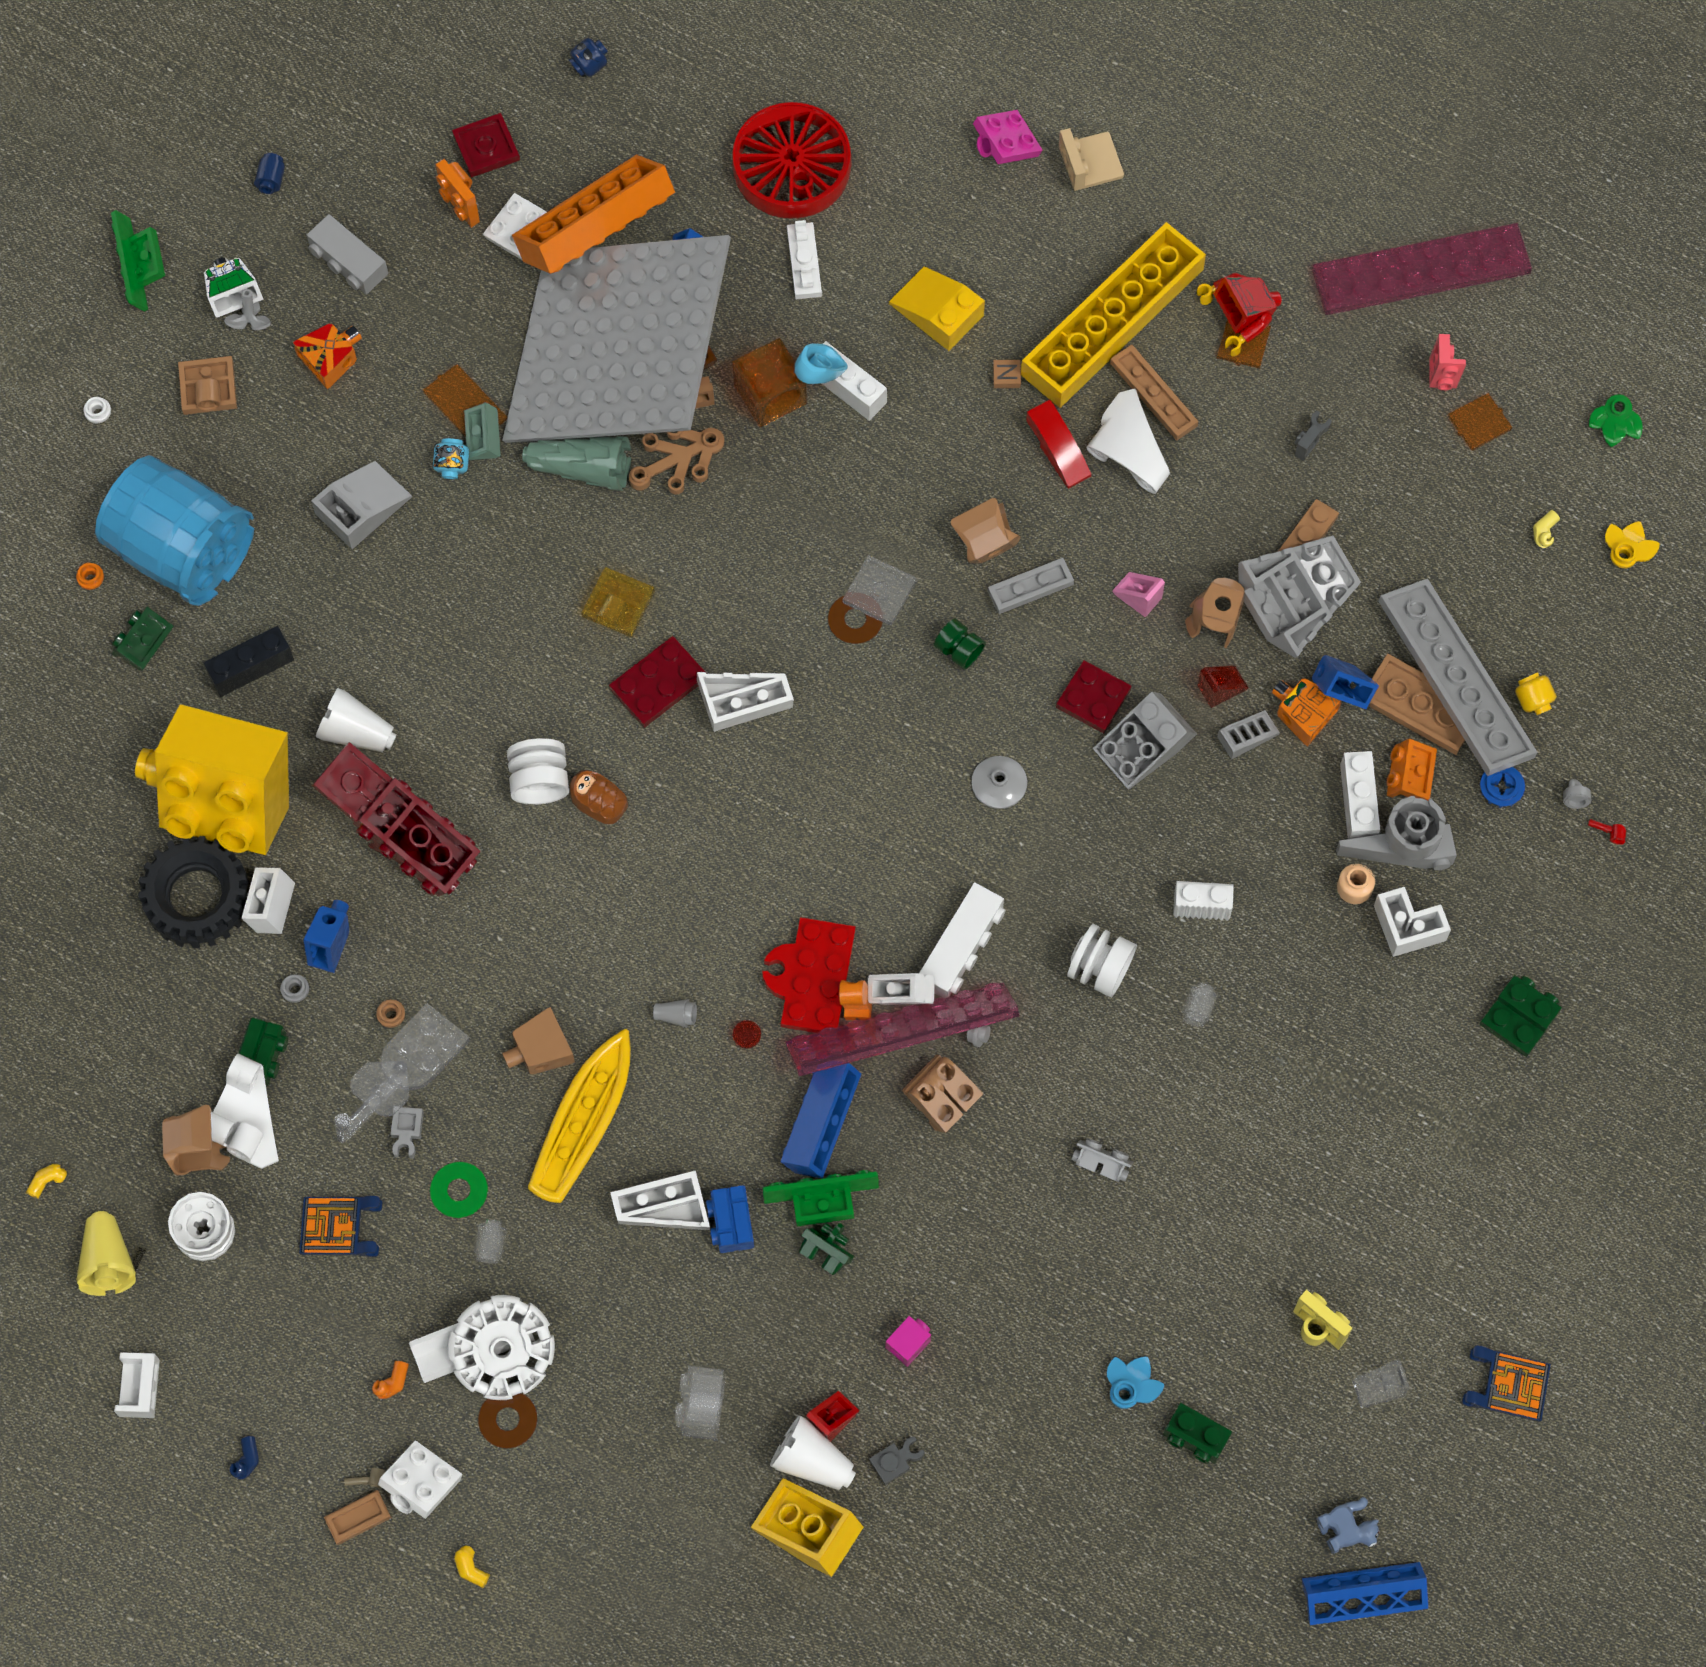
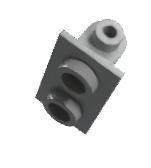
M1086 1138V1141L1080 1140L1077 1143V1146L1082 1148L1081 1151L1076 1149L1072 1157L1077 1166L1095 1172L1098 1163H1102L1104 1165L1100 1175L1115 1180L1118 1183L1120 1180L1126 1181L1129 1171L1125 1170V1166L1131 1167L1134 1163L1128 1160V1154L1113 1149L1112 1153L1101 1149V1143Z

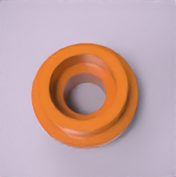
M85 563L78 569L76 579L82 588L92 590L102 584L104 573L99 565ZM95 575L92 580H86L87 576Z

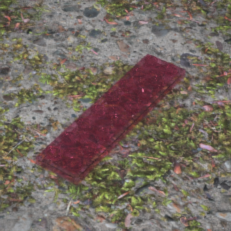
M1518 223L1317 263L1312 266V272L1325 315L1531 274L1532 270Z
M990 983L981 989L973 991L964 990L955 996L947 998H935L933 1004L909 1005L900 1011L880 1013L874 1018L863 1021L854 1020L847 1025L837 1028L828 1027L822 1029L819 1033L808 1036L798 1035L792 1040L785 1041L798 1076H803L1019 1017V1010L1004 983Z

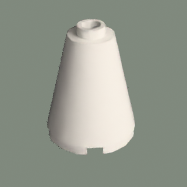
M337 688L328 705V710L320 723L316 738L342 745L350 742L357 748L382 753L385 748L390 750L397 735L392 733L394 727L345 690Z
M798 1416L786 1432V1438L783 1443L778 1446L770 1466L775 1468V1470L836 1490H840L842 1486L847 1488L856 1472L852 1471L854 1464L806 1418Z

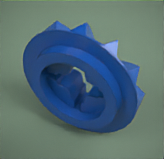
M1513 767L1489 776L1484 772L1479 784L1481 796H1484L1489 804L1493 803L1498 805L1499 808L1503 806L1512 807L1521 800L1525 791L1524 779L1520 772ZM1502 777H1504V784L1509 788L1505 790L1503 795H1500L1501 792H1499V788L1495 787V785H1498Z

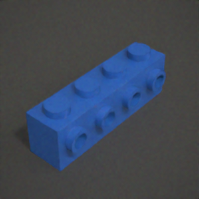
M820 1057L817 1067L813 1071L811 1083L803 1098V1104L797 1120L793 1124L792 1133L787 1146L784 1148L781 1163L796 1174L823 1179L862 1074L849 1062Z

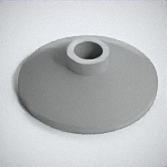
M993 756L983 760L974 770L972 789L976 798L984 805L994 809H1005L1014 806L1023 798L1027 789V776L1022 766L1015 760L1005 756ZM1001 775L1005 778V780L1003 782H997L995 780V777Z

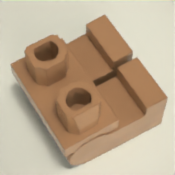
M938 1054L901 1090L917 1109L922 1111L928 1118L929 1124L934 1130L944 1133L964 1115L961 1111L967 1112L983 1095L979 1088L950 1059L941 1057Z

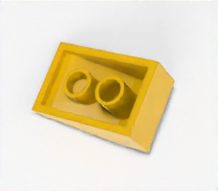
M924 266L889 301V305L950 351L984 316L985 300L964 284Z
M784 1478L751 1526L752 1530L810 1567L830 1577L833 1576L864 1528L851 1511Z

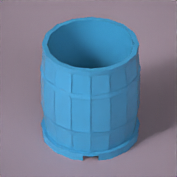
M148 455L137 459L126 468L110 488L102 502L96 519L95 535L99 543L113 551L124 562H127L159 584L180 593L182 599L189 604L199 606L210 601L218 594L214 589L222 580L229 582L236 574L247 555L253 539L254 528L249 525V520L254 518L250 511L234 506L221 494L186 474V472Z

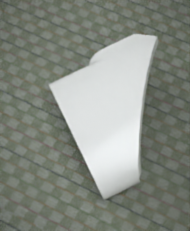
M1136 389L1120 392L1104 412L1101 420L1102 427L1086 448L1091 455L1100 461L1106 462L1108 458H1111L1130 471L1143 489L1156 494L1170 475L1169 467L1149 426Z
M237 1054L228 1069L226 1086L214 1111L211 1112L212 1141L227 1147V1151L237 1158L261 1169L279 1161L263 1065Z

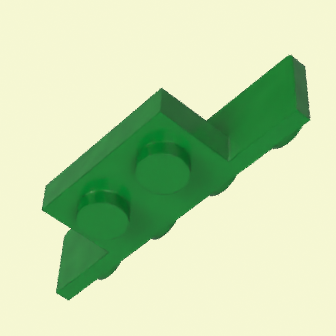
M114 210L111 212V226L117 242L116 251L120 258V272L126 288L125 297L130 305L145 312L148 310L144 286L165 277L157 231L149 227L134 235L131 218Z
M862 1170L854 1175L847 1176L833 1174L825 1179L818 1180L804 1178L798 1180L797 1183L785 1184L783 1182H775L768 1187L762 1188L764 1204L793 1200L797 1227L854 1219L851 1192L879 1188L878 1172Z

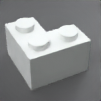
M1405 887L1377 895L1374 908L1393 957L1447 940L1451 929L1442 905L1414 912Z

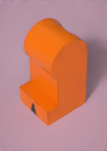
M841 980L839 997L840 1004L844 1007L845 1020L871 1021L872 1004L868 1002V985L866 981L861 980L853 983Z

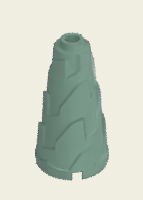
M618 435L617 437H589L590 439L538 440V442H530L528 446L524 447L522 459L534 471L561 475L562 478L584 481L589 485L623 491L622 488H625L628 482L631 466V457H626L624 450L631 451L628 437Z

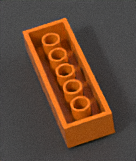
M636 154L512 234V237L523 262L547 273H555L560 271L563 265L572 259L583 256L584 252L592 246L603 243L605 238L612 233L623 230L626 224L632 220L643 217L655 205L664 203L669 196L675 193L665 165Z

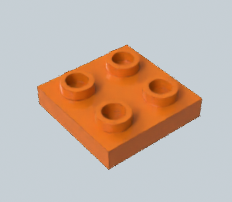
M445 159L441 160L436 164L438 174L436 180L440 185L439 194L446 203L451 202L455 207L454 212L462 222L465 220L472 228L480 222L475 195L469 189L472 185V179L458 162L448 164Z

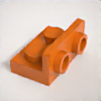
M1412 739L1396 744L1390 755L1391 768L1390 774L1387 777V796L1393 798L1401 794L1406 797L1415 796V798H1422L1428 801L1431 795L1437 749Z

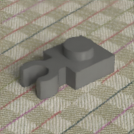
M915 1437L908 1438L900 1450L893 1443L869 1458V1462L885 1486L910 1471V1467L907 1464L909 1460L918 1461L925 1455L924 1450L918 1453L910 1452L909 1447L916 1443Z

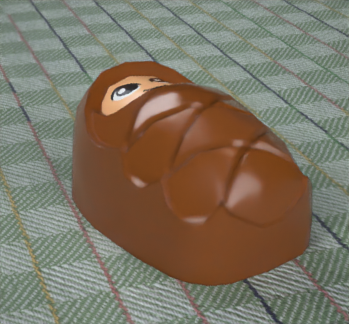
M590 770L579 771L569 784L572 803L581 812L599 822L614 824L623 816L628 808L626 795L615 784L599 773Z

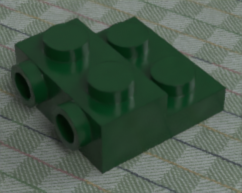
M1514 975L1479 1025L1527 1058L1558 1016L1562 1007L1558 1005L1559 1000L1553 994L1545 992L1543 995L1534 988L1536 985L1530 978L1526 976L1519 978Z

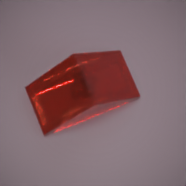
M1236 666L1204 667L1200 671L1197 686L1211 708L1248 689Z

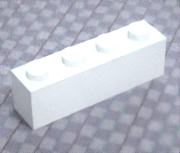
M975 882L919 973L933 975L935 978L934 993L948 1000L951 993L957 994L964 981L961 978L966 969L970 971L978 958L975 953L980 946L983 948L986 946L992 935L989 930L994 923L997 925L1000 923L1006 911L1003 909L1004 898Z

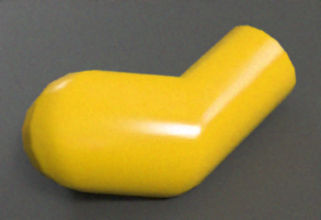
M51 1164L36 1172L26 1193L39 1199L46 1184L52 1180L56 1183H62L67 1176V1171L60 1168L59 1164Z
M462 1546L460 1550L456 1551L454 1557L460 1577L484 1588L490 1574L475 1568L473 1561L475 1552L473 1548Z

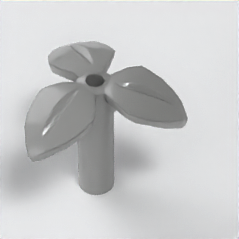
M250 289L242 290L243 308H241L243 314L229 315L224 320L225 324L234 329H244L247 323L251 324L253 330H262L269 327L271 321L268 317L255 316L260 311L259 301L253 303L252 291Z

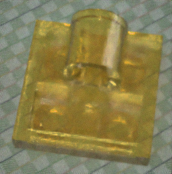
M605 567L581 612L582 617L632 637L655 593V587Z

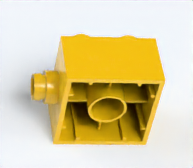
M180 704L158 747L155 750L143 748L138 756L135 767L136 778L144 780L147 785L157 788L159 827L166 829L178 838L188 839L193 836L199 837L200 835L205 836L209 841L216 839L221 846L231 852L242 853L251 851L266 855L289 809L288 732Z

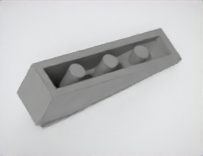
M1450 824L1445 825V831L1437 850L1431 856L1413 862L1403 860L1391 850L1385 834L1340 840L1336 849L1338 856L1422 869L1434 868V870L1449 868L1453 865L1457 856Z

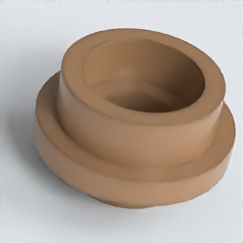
M386 1000L377 1008V1019L384 1027H397L405 1018V1009L397 1000ZM389 1011L396 1012L394 1018H387L386 1014Z

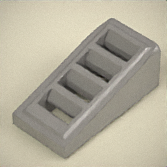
M1266 710L1220 729L1217 737L1232 760L1278 736L1280 732ZM1259 721H1264L1269 729L1268 732L1263 731L1258 723ZM1252 725L1255 727L1259 734L1256 737L1250 729V726ZM1245 730L1250 739L1246 740L1241 731ZM1235 734L1241 743L1236 744L1232 736Z

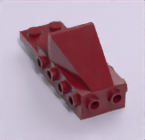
M350 742L345 745L312 784V787L354 822L353 825L357 827L356 832L366 841L371 839V842L368 844L371 849L381 853L389 860L397 861L400 864L399 869L408 877L412 878L414 876L422 882L421 888L431 896L436 894L439 897L446 893L450 895L460 882L457 879L463 872L467 874L477 863L475 857L480 853V850L475 847L476 844L471 838L465 834L461 835L454 829L455 826L450 820L444 816L440 817L432 810L433 807L428 801L418 798L413 794L411 787L401 779H392Z

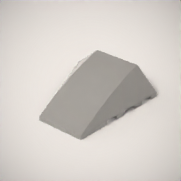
M1334 536L1238 563L1239 584L1244 588V603L1266 640L1294 658L1300 655L1305 645L1317 635V631L1323 624L1329 621L1335 610L1346 601L1361 583Z

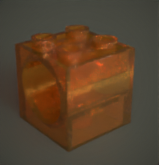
M780 338L732 361L734 387L760 428L807 404L806 383L797 378L794 371L795 361Z

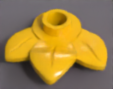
M1639 521L1628 525L1623 530L1616 525L1610 524L1605 533V541L1611 549L1610 558L1620 568H1630L1636 562L1649 561L1656 555L1660 543L1657 541L1645 540L1644 529ZM1619 554H1626L1628 559L1620 557Z

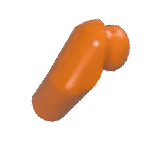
M395 1361L391 1377L382 1381L377 1380L372 1386L373 1393L380 1399H388L404 1388L409 1364Z

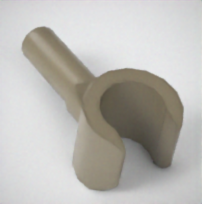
M372 1468L370 1477L345 1478V1486L364 1484L382 1488L378 1483L385 1470Z

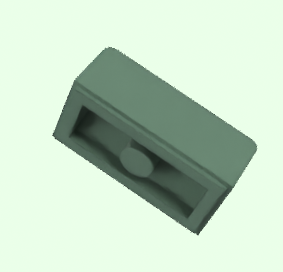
M486 402L464 410L466 446L469 449L468 460L500 457L498 410Z

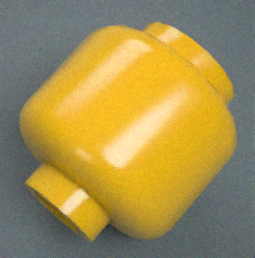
M1535 673L1518 681L1519 686L1515 689V694L1525 712L1535 711L1536 715L1552 709L1550 703L1554 702L1557 696L1547 676H1540L1539 673Z

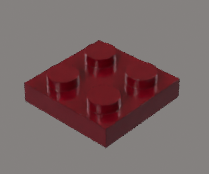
M501 113L452 130L453 137L471 178L520 161L519 153Z
M1083 660L1058 700L1056 708L1104 734L1130 693L1132 686Z

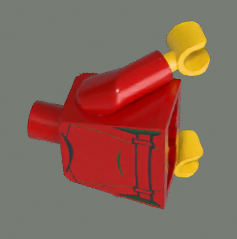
M1232 273L1213 282V286L1208 284L1199 285L1197 295L1201 296L1200 303L1202 305H1208L1212 302L1214 294L1235 334L1241 333L1239 337H1228L1225 343V348L1232 344L1237 345L1231 351V356H1237L1241 352V344L1245 341L1249 343L1271 323L1272 315L1277 307L1281 305L1282 299L1278 291L1269 292L1261 278L1246 277L1238 273Z

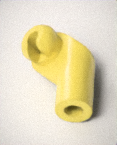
M1550 510L1533 526L1534 541L1541 548L1551 546L1554 542V537H1551L1550 528L1560 520V517L1553 510Z

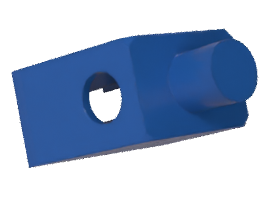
M1327 655L1322 657L1312 676V680L1324 695L1363 709H1367L1379 687L1375 681L1356 666ZM1351 682L1357 685L1354 689L1350 687Z
M334 900L331 908L319 907L304 938L307 965L332 973L335 972L349 935L347 916L349 905L341 900Z

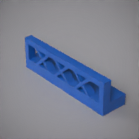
M1420 1562L1302 1578L1310 1625L1428 1609L1427 1578ZM1420 1589V1600L1406 1601L1402 1598L1408 1591ZM1387 1594L1392 1597L1385 1605H1377L1373 1602L1378 1595ZM1358 1598L1362 1601L1356 1609L1348 1610L1343 1606L1349 1599ZM1328 1602L1332 1605L1327 1613L1315 1614V1604Z

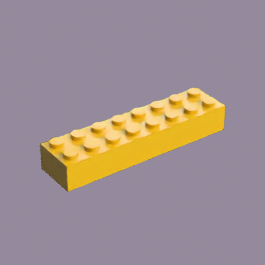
M1166 222L1022 360L1021 376L1061 408L1204 270L1206 254Z

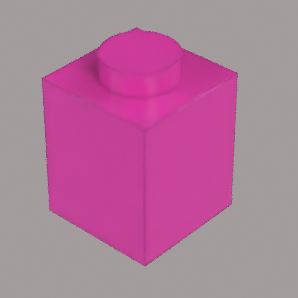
M908 1316L886 1340L885 1348L908 1367L931 1342V1334L928 1333L930 1328L919 1318L914 1320Z

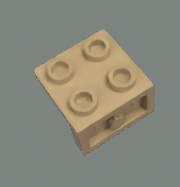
M1070 128L1060 131L1059 149L1074 191L1119 180L1124 177V172L1109 132L1078 139L1077 137L1073 138Z

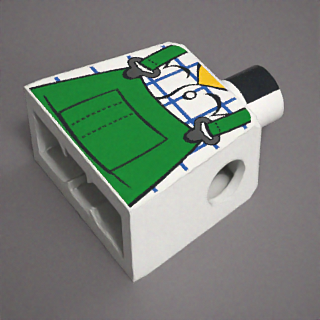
M224 257L218 258L214 262V267L204 272L207 297L216 318L243 308L241 292L244 289L252 291L253 303L263 300L255 277L240 258L230 261Z

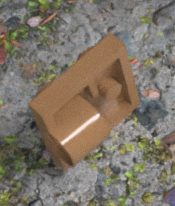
M232 356L178 362L181 404L184 415L237 409Z

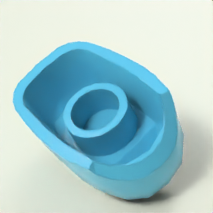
M825 344L806 345L794 365L797 378L807 384L833 381L848 368L843 358L832 347Z

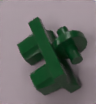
M826 1223L824 1224L821 1231L827 1234L828 1238L812 1227L810 1229L806 1228L801 1235L805 1239L802 1242L799 1253L810 1260H814L819 1250L822 1249L829 1255L821 1267L832 1275H836L844 1265L850 1264L855 1257L836 1244L837 1241L845 1247L850 1240L842 1235L845 1226L841 1223H838L834 1229Z

